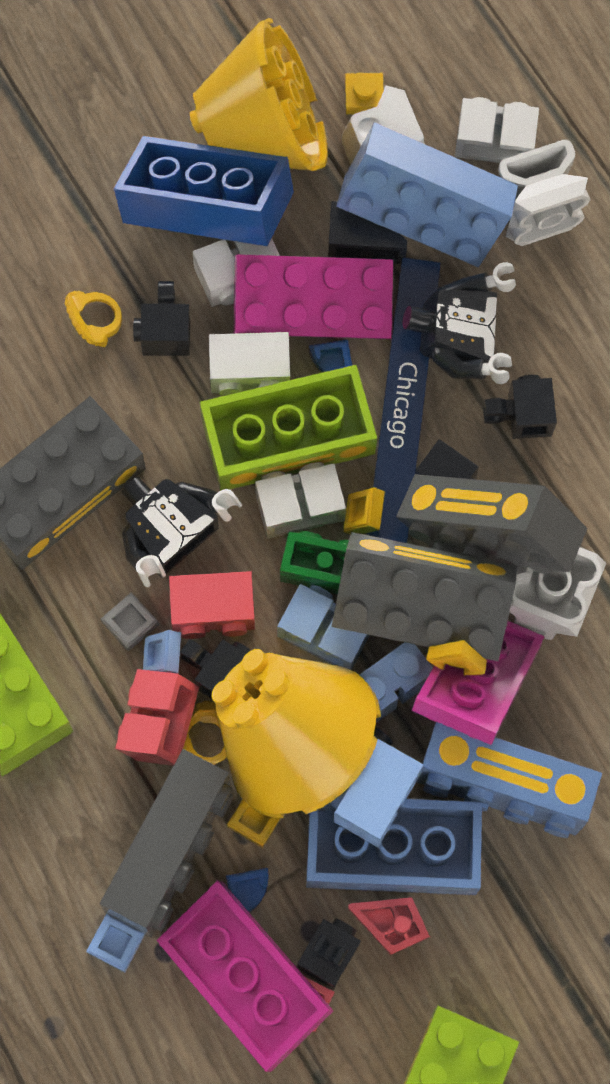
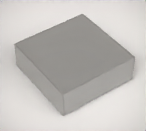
M132 592L101 618L102 624L128 652L159 626L158 620Z

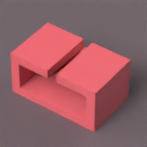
M252 571L169 576L171 625L173 631L181 632V638H203L206 636V632H210V630H218L224 636L236 637L247 634V630H255Z
M137 669L133 685L129 690L127 704L132 707L131 712L124 714L123 722L118 730V740L115 749L136 761L174 766L185 744L200 687L177 673Z

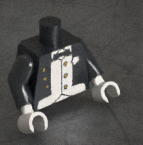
M503 262L494 268L493 275L491 276L485 272L443 285L424 302L423 308L414 306L406 308L403 316V328L421 332V353L423 356L433 359V362L451 378L485 379L486 375H490L492 380L498 384H505L509 380L508 371L496 370L499 367H511L512 360L505 353L494 355L497 293L491 292V288L497 287L502 292H509L515 288V279L499 280L503 274H510L515 271L513 265Z
M139 476L135 477L121 491L133 505L124 515L126 527L122 532L126 560L138 572L144 586L149 587L151 586L148 580L149 576L157 573L161 578H164L167 573L219 529L218 516L215 513H218L224 521L228 522L232 517L227 509L234 505L241 508L242 504L236 495L228 489L217 492L186 482L175 484L171 480L165 479L151 490Z

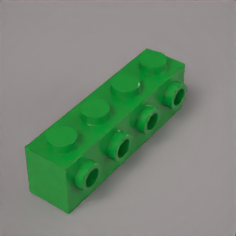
M289 531L280 567V582L297 586L302 584L308 588L311 585H316L329 593L338 595L349 540H339V542L323 539L321 535L309 531H300L299 533Z

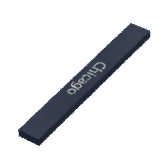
M402 258L373 484V487L385 491L380 530L367 533L369 536L407 543L409 528L396 516L415 475L429 358L423 356L420 351L421 332L404 329L403 316L408 306L423 308L424 302L438 290L441 262Z

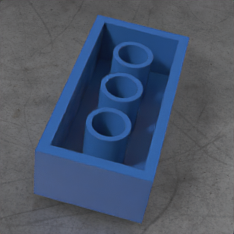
M143 136L116 183L114 192L122 222L125 224L268 247L294 193L288 157Z

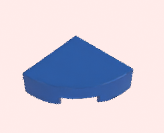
M348 340L309 345L310 357L322 373L352 366Z
M268 868L226 876L228 889L249 913L261 903L265 896L269 881Z

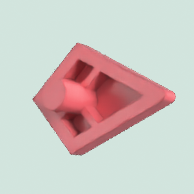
M412 897L351 903L348 905L349 911L390 955L430 938Z

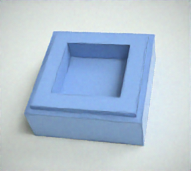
M167 630L147 636L144 646L143 670L178 673L181 632Z
M106 914L86 952L125 973L145 934Z

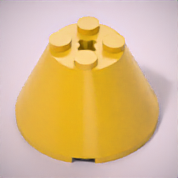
M267 18L260 21L202 83L196 92H193L196 109L190 111V120L198 134L203 132L209 146L288 157L290 169L317 171L326 166L328 158L323 121L316 123L311 103L317 101L304 64L289 36L280 25L273 28L270 25L273 23V20Z
M254 649L249 651L243 657L242 662L237 664L223 681L216 684L212 691V700L216 703L217 717L234 786L241 798L261 814L275 818H284L286 813L302 810L305 814H308L326 806L353 784L366 767L375 749L377 739L373 735L376 718L381 717L379 702L371 686L359 674L348 668L273 653H264L260 649Z

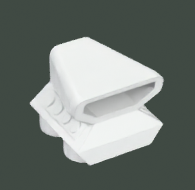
M385 86L377 107L356 113L351 117L341 138L350 165L374 122L425 144L424 136L405 91L390 86Z
M561 140L503 159L500 162L498 169L500 177L518 185L513 213L506 237L514 241L515 244L524 246L570 231L583 221L584 214L581 209L590 202V197L585 188L588 178L568 175L575 158V150L569 140Z
M580 547L569 573L551 571L550 574H543L528 567L518 566L516 585L510 607V613L515 616L514 623L539 633L548 640H552L557 633L577 637L606 562L598 554Z

